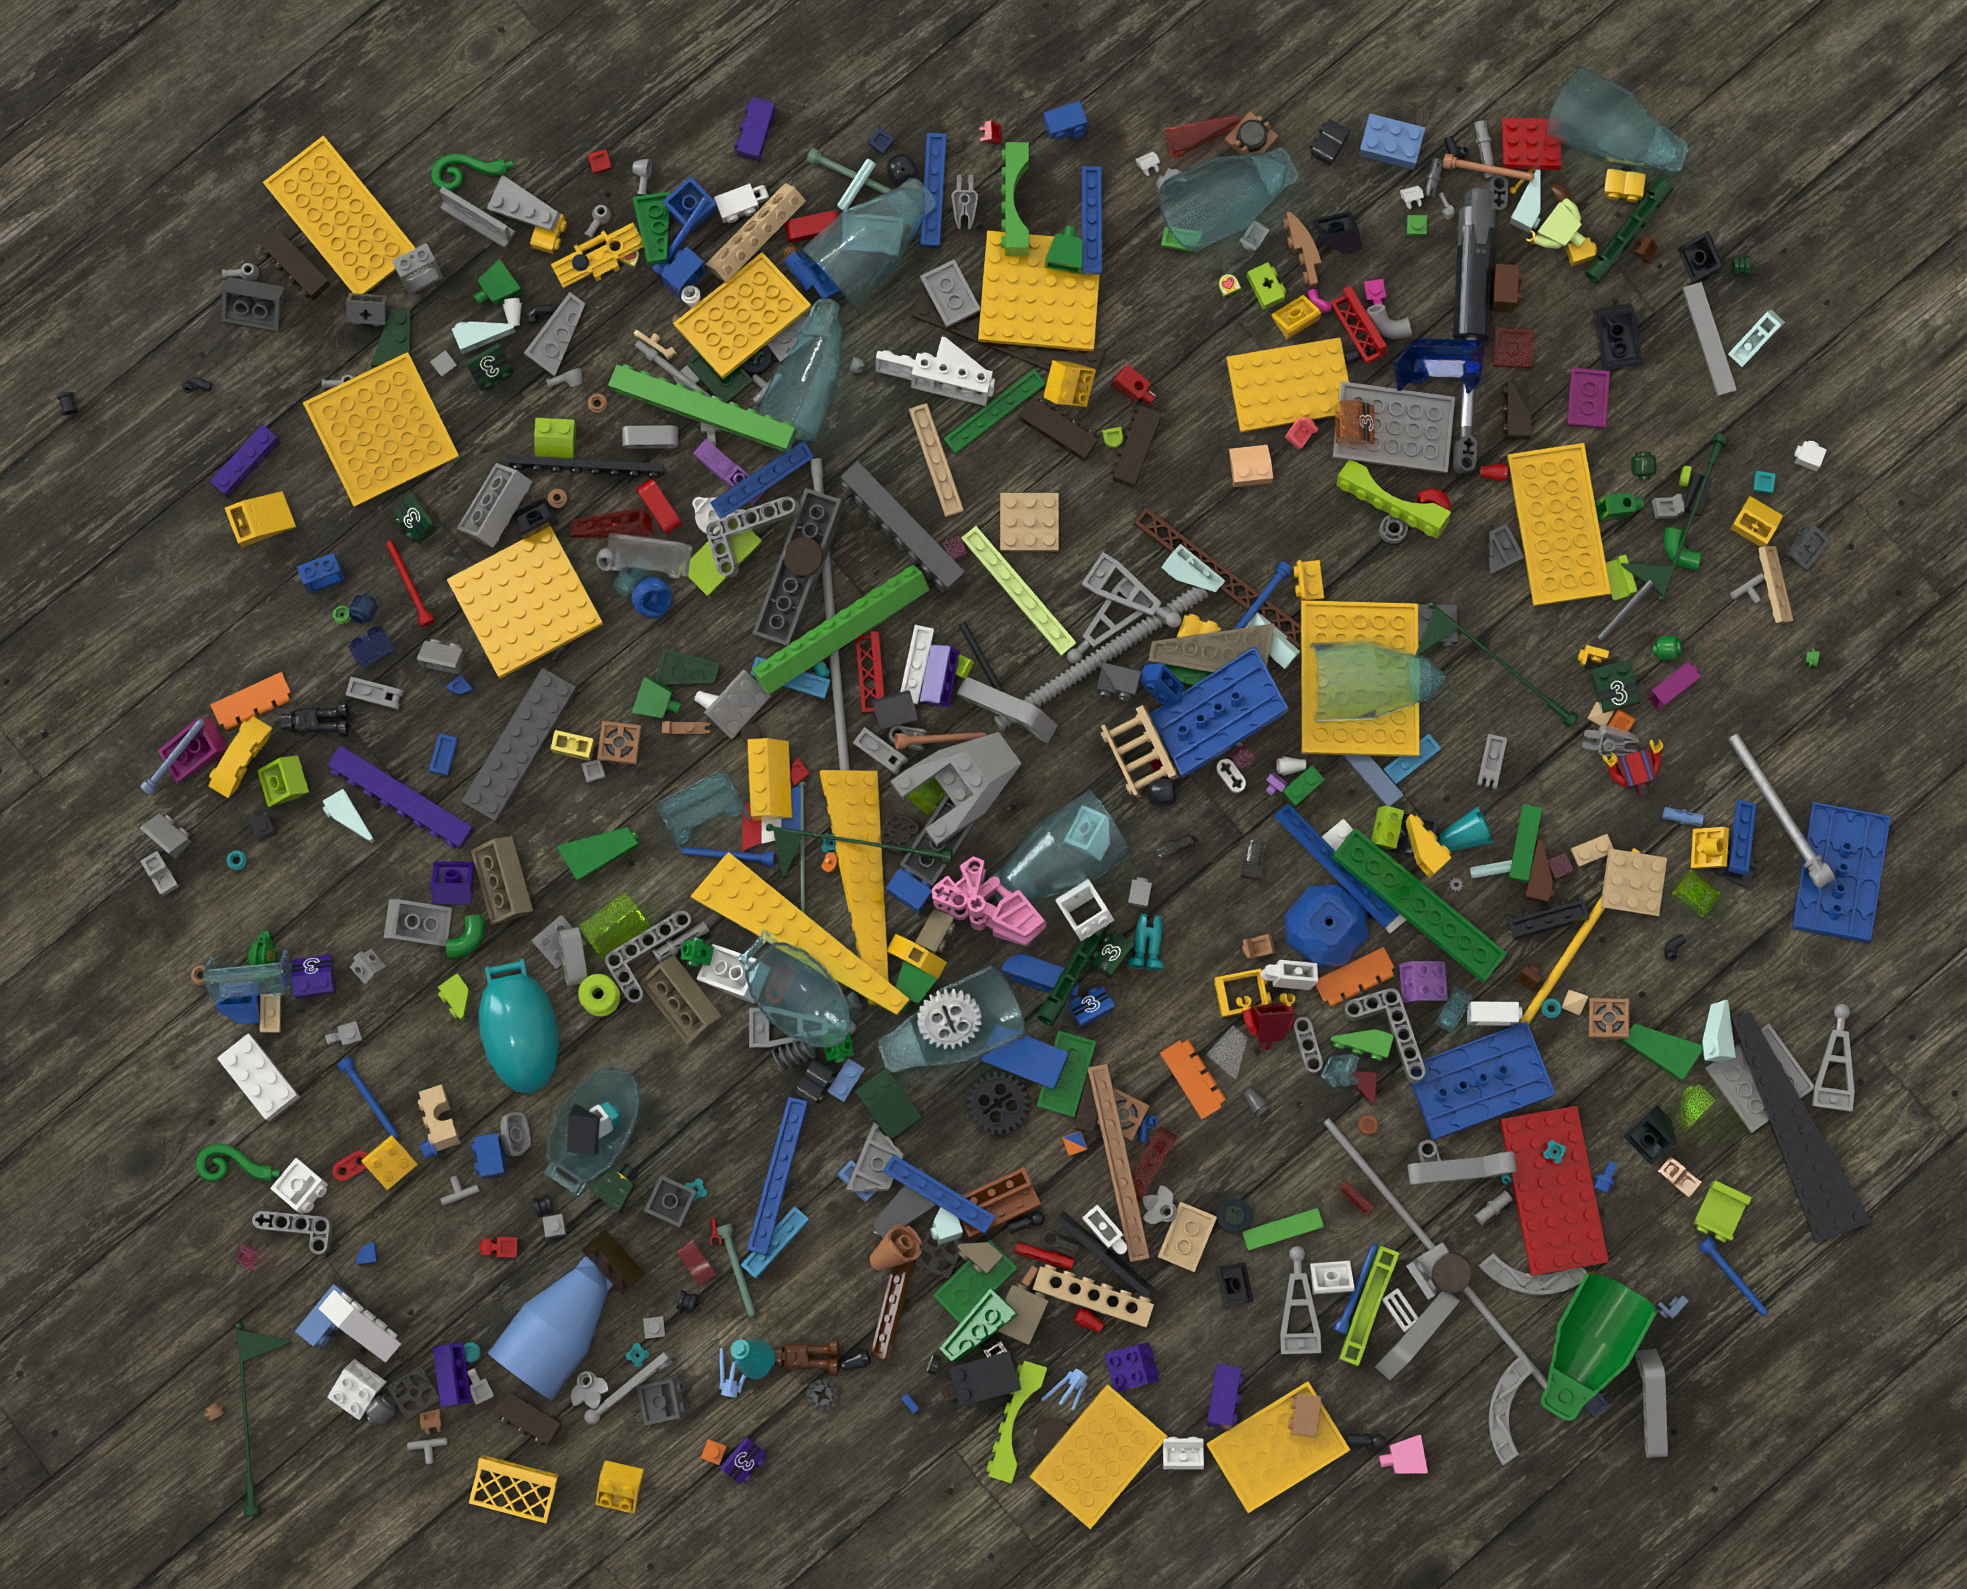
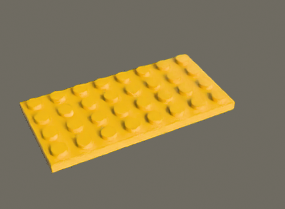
M324 136L263 182L352 293L367 294L396 271L392 260L415 249L414 245Z
M1584 443L1508 454L1507 460L1533 606L1610 595L1611 590Z

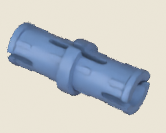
M1665 807L1662 819L1676 821L1682 825L1685 823L1701 827L1704 815L1691 813L1686 809L1677 810Z

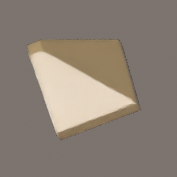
M1596 702L1587 719L1599 726L1607 725L1614 711L1602 713L1599 702Z
M1568 990L1561 1008L1580 1016L1588 996Z

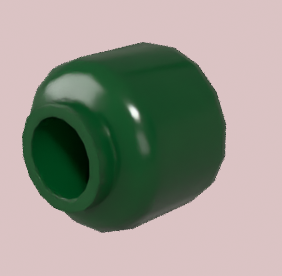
M1636 452V456L1631 458L1632 475L1639 476V480H1648L1650 475H1654L1657 472L1656 457L1651 455V452Z

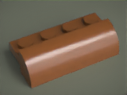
M1024 1167L962 1195L995 1216L988 1230L1041 1206ZM960 1219L969 1239L982 1234V1232Z

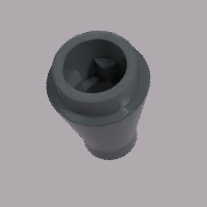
M1253 1088L1248 1089L1243 1094L1253 1114L1257 1115L1258 1118L1270 1111V1103Z

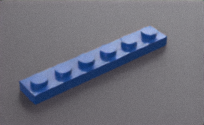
M927 133L921 246L940 247L946 134Z
M1082 166V275H1101V167Z
M801 441L791 448L789 454L784 452L710 503L718 517L722 519L814 458L805 441Z
M894 1154L883 1170L885 1174L986 1234L995 1219L994 1215Z

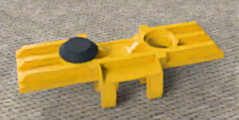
M634 223L609 235L602 231L595 238L579 246H573L576 252L552 263L551 266L563 288L590 274H593L596 282L601 280V274L611 269L615 272L620 270L617 263L619 259L643 248L641 236ZM604 241L606 242V245L586 255L582 254V252ZM619 242L621 244L620 249L612 251V243Z

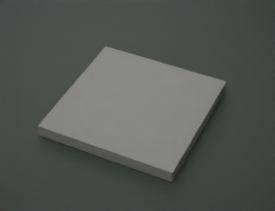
M1768 1023L1761 1028V1031L1801 1099L1814 1089V1085ZM1738 1044L1734 1047L1736 1058L1724 1062L1714 1061L1704 1069L1749 1132L1753 1133L1769 1120L1742 1048Z

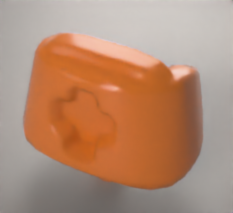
M834 852L826 853L821 865L825 872L833 873L838 869L839 858Z

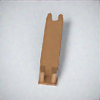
M662 722V733L709 734L710 730H705V727H709L710 723Z

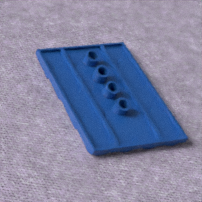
M1253 647L1182 692L1178 702L1165 703L1149 713L1176 769L1181 778H1184L1208 764L1212 759L1230 750L1232 746L1262 730L1264 726L1282 717L1288 712V706L1256 647Z
M1813 802L1806 841L1816 856L1821 855L1822 862L1827 863L1836 879L1818 889L1808 874L1810 872L1809 869L1804 867L1806 861L1803 858L1792 929L1870 943L1891 816Z
M1527 1021L1422 1060L1425 1067L1424 1079L1420 1083H1411L1432 1141L1546 1100L1555 1095ZM1411 1070L1412 1076H1421L1420 1070Z

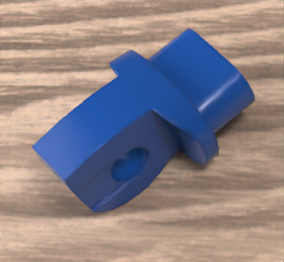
M426 1138L427 1141L419 1145L425 1158L427 1159L433 1155L437 1157L435 1145L431 1146L429 1139Z
M1609 1161L1603 1175L1595 1176L1597 1180L1594 1188L1607 1194L1609 1193L1611 1186L1614 1187L1615 1185L1614 1180L1611 1178L1617 1166L1616 1163Z

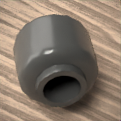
M387 1395L376 1396L366 1407L369 1422L374 1425H385L396 1412L395 1402Z

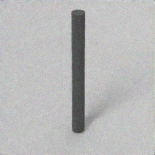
M1649 579L1597 636L1602 642L1650 591L1655 583Z

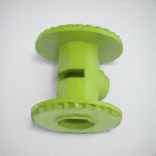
M594 974L588 976L579 987L578 996L580 1003L587 1012L594 1016H607L614 1012L619 1005V989L614 981L606 975ZM597 992H604L601 999H595Z

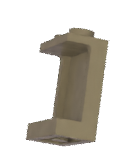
M1017 1283L1016 1286H1011L1005 1301L1019 1315L998 1330V1332L1029 1345L1048 1304V1300L1045 1299L1046 1295L1037 1291L1032 1294L1027 1291L1028 1287Z

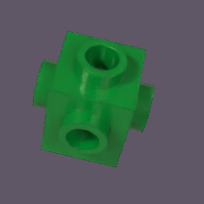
M693 938V941L685 940L681 949L680 959L688 961L687 965L699 967V965L710 966L715 947L704 944L705 940Z
M838 1033L823 1037L827 1061L835 1060V1063H843L847 1061L846 1058L854 1056L850 1033Z

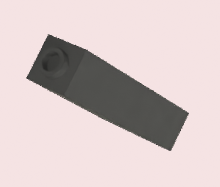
M921 1167L918 1168V1170L925 1173ZM904 1185L873 1222L875 1228L872 1231L878 1239L881 1237L883 1239L893 1226L902 1224L901 1226L906 1227L937 1205Z

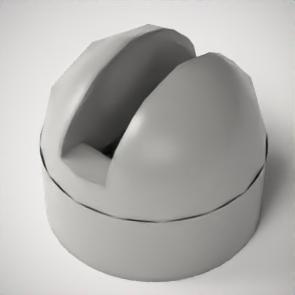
M853 357L849 371L853 373L862 372V367L865 366L864 362L860 358Z

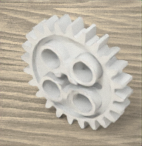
M945 989L944 994L937 991L936 997L929 995L931 1001L924 1000L925 1006L919 1007L921 1012L917 1013L919 1031L923 1033L924 1039L929 1040V1044L935 1042L937 1048L943 1044L944 1049H946L951 1044L952 1049H954L956 1043L962 1047V1041L969 1043V1036L975 1038L974 1031L979 1032L978 1025L982 1024L979 1005L976 1004L975 998H970L969 993L964 996L963 990L956 994L955 989H952L951 993H948L947 989ZM943 1005L946 1006L949 1017L953 1021L957 1032H953L949 1019L946 1017L945 1010L942 1007Z

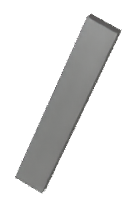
M1702 282L1683 287L1682 290L1717 397L1736 392L1737 389Z

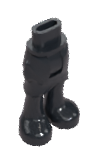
M347 700L339 701L337 707L332 709H320V707L302 708L290 711L289 714H281V729H290L291 732L295 731L298 734L331 731L337 732L341 737H348V720L337 722L319 721L322 718L349 719Z

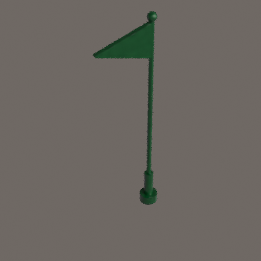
M1715 433L1711 442L1714 444L1708 460L1709 466L1672 566L1621 563L1623 568L1644 583L1651 579L1655 583L1652 588L1661 594L1658 597V601L1661 603L1666 600L1665 594L1712 466L1716 464L1721 447H1726L1729 440L1723 434Z
M1434 601L1428 603V607L1434 609L1415 656L1456 629H1459L1545 700L1552 710L1565 719L1563 721L1564 725L1569 728L1579 716L1575 712L1568 713L1553 699H1548L1440 610Z
M772 824L766 825L767 831H774L783 879L803 835L918 853L919 856L942 859L943 864L950 865L953 849L944 848V851L924 848L918 850L775 827Z
M238 1322L235 1328L238 1332L248 1483H246L248 1507H244V1516L259 1515L260 1506H256L255 1488L251 1474L244 1361L289 1344L292 1341L241 1331L243 1324Z

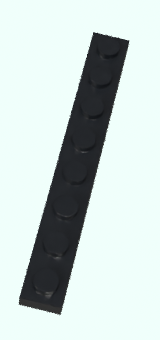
M508 455L509 467L515 470L532 468V471L538 472L543 471V469H551V472L556 473L570 470L574 474L589 471L593 475H601V472H607L612 476H620L621 473L628 474L630 477H640V474L648 475L649 478L664 476V465L656 463Z

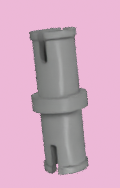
M1504 1190L1493 1201L1487 1202V1206L1475 1214L1474 1217L1483 1225L1493 1215H1498L1500 1213L1499 1210L1513 1199Z

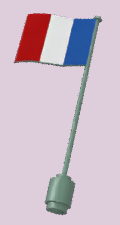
M801 781L797 787L791 789L792 818L753 821L750 802L742 805V852L756 845L775 841L774 831L769 832L766 830L767 824L804 831L805 782ZM803 835L801 840V911L805 914V854Z

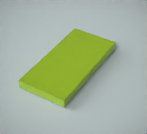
M737 520L733 521L731 525L732 530L737 529L739 525ZM720 530L714 536L719 535ZM752 530L730 538L738 565L740 566L763 542ZM709 541L681 568L708 597L728 578L718 572ZM725 545L719 548L720 555L725 553ZM731 563L725 566L726 573L731 571Z

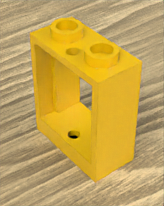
M1261 969L1214 978L1221 1018L1241 1015L1242 1011H1244L1243 1008L1229 1010L1224 987L1225 982L1256 977L1262 1003L1260 1005L1272 1003L1270 993L1265 990V985L1268 983L1261 977Z

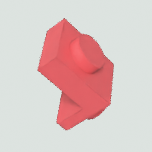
M1307 417L1299 418L1294 422L1285 438L1297 449H1302L1311 434L1316 433L1319 428L1315 426V422Z

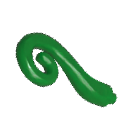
M448 154L441 157L433 165L431 180L438 189H441L443 186L449 191H454L463 182V172L458 167L447 168V173L454 175L455 179L453 182L446 183L441 178V172L448 165L464 164L490 176L508 174L507 170L514 168L512 160L505 162L504 159L493 162H485L466 154Z
M213 1144L204 1148L198 1154L195 1162L199 1176L210 1182L223 1179L228 1171L227 1162L221 1157L213 1159V1163L219 1166L217 1173H210L207 1170L206 1161L215 1154H223L232 1158L248 1175L255 1179L273 1181V1177L281 1176L280 1169H273L272 1165L255 1164L238 1149L226 1144Z

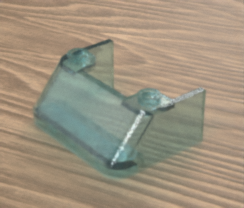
M726 771L715 772L661 800L656 806L680 854L684 853L680 843L687 842L691 836L690 829L723 812L728 816H737L743 811L747 820L751 818Z
M283 950L280 963L215 969L213 957H209L203 972L204 983L209 997L219 1002L226 1000V998L265 994L284 995L285 991L289 989L292 980L288 950Z

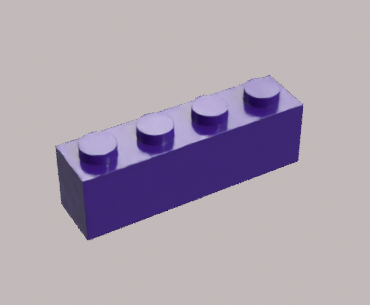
M262 424L210 482L226 498H229L280 443L279 439Z

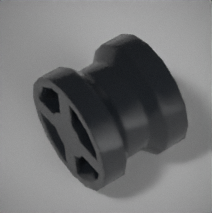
M548 1194L544 1195L541 1199H533L539 1218L543 1217L546 1213H554Z
M681 1290L676 1309H686L687 1312L692 1313L697 1294H688L686 1291Z

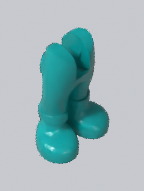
M1141 913L1135 933V955L1127 960V966L1144 969V954L1146 953L1147 938H1149L1146 969L1163 970L1164 963L1158 960L1163 928L1161 916L1155 915L1154 927L1150 928L1146 927L1147 914Z

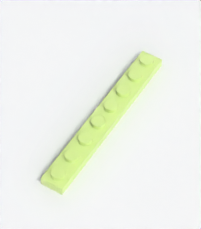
M977 526L961 538L1061 656L1076 645L1074 639Z

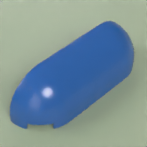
M1024 954L1010 957L1002 967V973L1011 975V980L1049 994L1058 981L1060 973L1064 970L1063 967ZM1078 983L1070 994L1073 998L1077 995Z

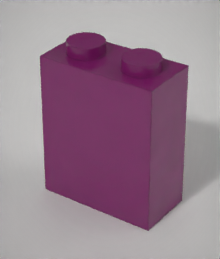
M1687 662L1652 689L1647 698L1658 712L1699 680L1701 677L1699 669L1694 664L1691 665Z

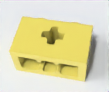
M555 730L550 749L556 754L591 761L595 741L592 738Z

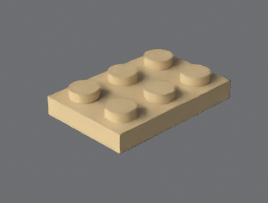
M1180 1202L1177 1208V1216L1170 1225L1158 1258L1195 1272L1217 1217Z

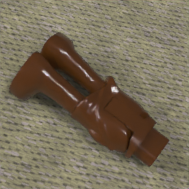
M839 1338L831 1339L826 1345H810V1343L788 1344L780 1346V1348H773L775 1364H779L780 1367H785L787 1370L797 1371L800 1369L817 1368L828 1370L832 1376H838L839 1358L810 1359L809 1356H839Z

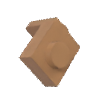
M1271 934L1243 940L1244 945L1242 949L1247 959H1256L1276 953Z

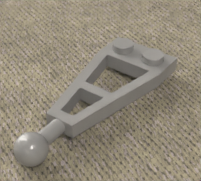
M1102 552L1082 582L1083 587L1100 597L1152 617L1155 613L1166 619L1169 627L1175 628L1181 623V616L1178 613H1169L1161 608L1162 603L1120 562ZM1116 569L1135 586L1127 599L1102 590ZM1140 591L1153 603L1151 608L1133 602Z
M1124 577L1111 593L1114 595L1120 593L1127 599L1135 586ZM1141 591L1133 601L1148 608L1153 605ZM1107 599L1082 636L1085 640L1077 648H1072L1068 651L1067 660L1072 664L1079 663L1082 659V653L1090 645L1095 648L1144 613L1136 611L1115 625L1104 615L1113 602ZM1101 620L1110 630L1094 640L1090 635Z
M1839 1004L1834 1009V1014L1837 1017V1028L1831 1031L1814 1085L1812 1107L1852 1112L1855 1091L1849 1032L1844 1031L1845 1019L1849 1017L1850 1009L1845 1004ZM1836 1037L1843 1040L1844 1057L1831 1055ZM1829 1062L1845 1064L1847 1091L1821 1087Z
M749 1008V1048H770L787 1043L790 1044L794 1040L800 1042V1037L807 1040V1034H803V1021L822 1024V1031L808 1033L812 1039L828 1036V1031H841L851 1035L855 1032L856 1025L852 1020L828 1024V1019L773 1008ZM769 1014L796 1019L797 1036L769 1041Z
M1294 1246L1289 1252V1256L1294 1262V1274L1289 1276L1280 1332L1281 1355L1321 1354V1334L1307 1275L1302 1273L1301 1261L1305 1257V1251L1300 1246ZM1295 1280H1302L1306 1299L1292 1300ZM1291 1306H1308L1314 1333L1287 1334Z
M672 1351L663 1352L607 1398L597 1409L587 1410L584 1415L585 1421L590 1425L598 1423L600 1415L620 1401L657 1370L661 1371L669 1367L673 1363L671 1359L675 1357Z

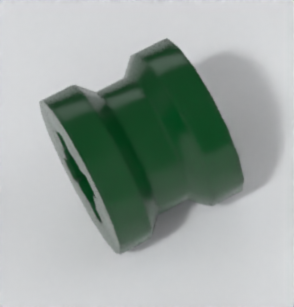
M1733 256L1732 274L1735 276L1738 274L1749 276L1750 257L1739 258L1738 256Z

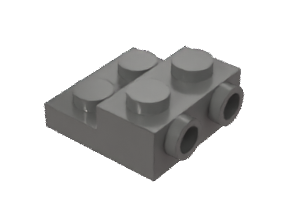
M1418 604V644L1422 640L1434 611L1428 605ZM1436 605L1457 623V605ZM1458 629L1435 644H1441V647L1444 648L1453 647L1458 642Z
M679 1378L637 1386L644 1426L687 1417L686 1413L689 1407L687 1402L683 1401L682 1395L685 1387Z

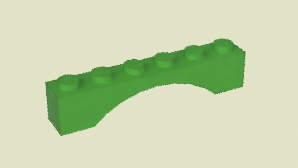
M1006 142V149H1002V161H1006V167H1002V178H1006V184H1002V196H1005V202H1002V213H1005V219H1002V231H1005V237L1001 238V248L1005 249V256H1028L1029 230L1017 214L1014 205V192L1020 178L1029 168V142Z

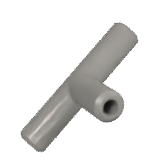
M776 373L766 383L761 377L754 374L752 380L762 390L752 399L753 402L758 405L783 376L780 373Z
M1760 573L1731 592V598L1735 600L1747 592L1755 604L1759 603L1762 599L1753 587L1765 580L1764 574Z
M453 1176L450 1180L455 1193L445 1196L440 1200L442 1205H447L478 1193L480 1189L478 1185H474L462 1190L458 1176Z
M444 1437L407 1443V1448L409 1451L424 1449L426 1464H433L432 1447L445 1446L448 1444V1440Z

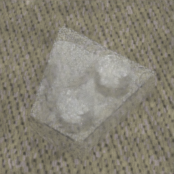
M1232 1025L1206 1054L1234 1080L1238 1076L1247 1037Z

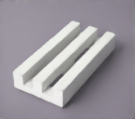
M1397 1288L1382 1298V1302L1403 1332L1410 1329L1418 1319V1316L1400 1290ZM1395 1294L1398 1295L1402 1303L1405 1305V1307L1413 1317V1322H1411V1320L1408 1318L1402 1307L1395 1299ZM1388 1299H1391L1393 1304L1396 1306L1402 1317L1407 1322V1326L1403 1324L1397 1313L1394 1311V1309L1388 1302Z

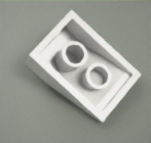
M712 944L715 948L710 966H702L697 980L754 1004L770 968L760 960Z

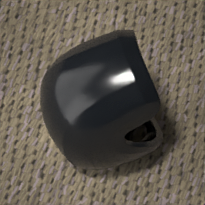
M904 154L894 155L887 163L889 178L896 186L900 187L915 180L917 169L909 156Z
M1159 778L1148 785L1147 794L1152 805L1169 807L1175 803L1176 796L1173 779Z

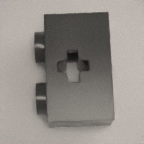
M349 293L346 300V322H351L355 325L363 323L372 324L373 326L385 325L388 318V296Z

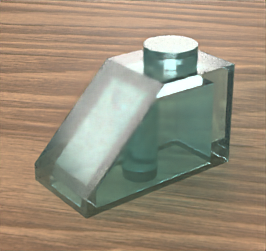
M640 555L620 571L612 587L628 598L632 595L633 589L641 581L648 578L656 567Z
M1455 986L1435 1024L1452 1033L1462 1018L1472 995Z

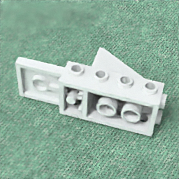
M946 337L941 338L936 357L929 353H917L916 360H913L910 356H897L886 350L878 351L876 355V372L911 380V388L983 406H986L988 397H992L994 392L995 379L992 378L993 371L984 369Z

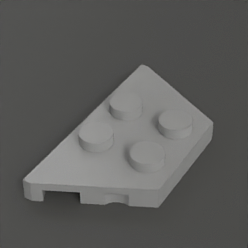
M873 1123L846 1187V1192L888 1191L894 1178L885 1174L883 1170L893 1154L902 1159L904 1154L898 1147L893 1145L888 1136L885 1137L878 1129L879 1126L876 1123Z

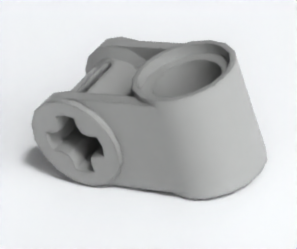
M896 725L889 732V740L895 745V740L892 736L895 731H900L909 737L925 736L927 731ZM909 744L907 748L912 750L924 751L923 744Z
M1425 1140L1420 1142L1417 1147L1420 1163L1441 1161L1437 1146L1433 1141ZM1426 1143L1432 1147V1152L1429 1155L1424 1154L1422 1151V1147Z

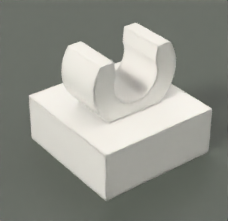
M1154 152L1135 159L1138 167L1147 176L1150 175L1148 172L1150 167H1154L1156 172L1159 171V167L1156 164L1160 163Z
M1419 186L1400 190L1401 198L1406 202V206L1411 209V202L1413 200L1417 201L1418 206L1422 205L1420 198H1424L1423 190Z

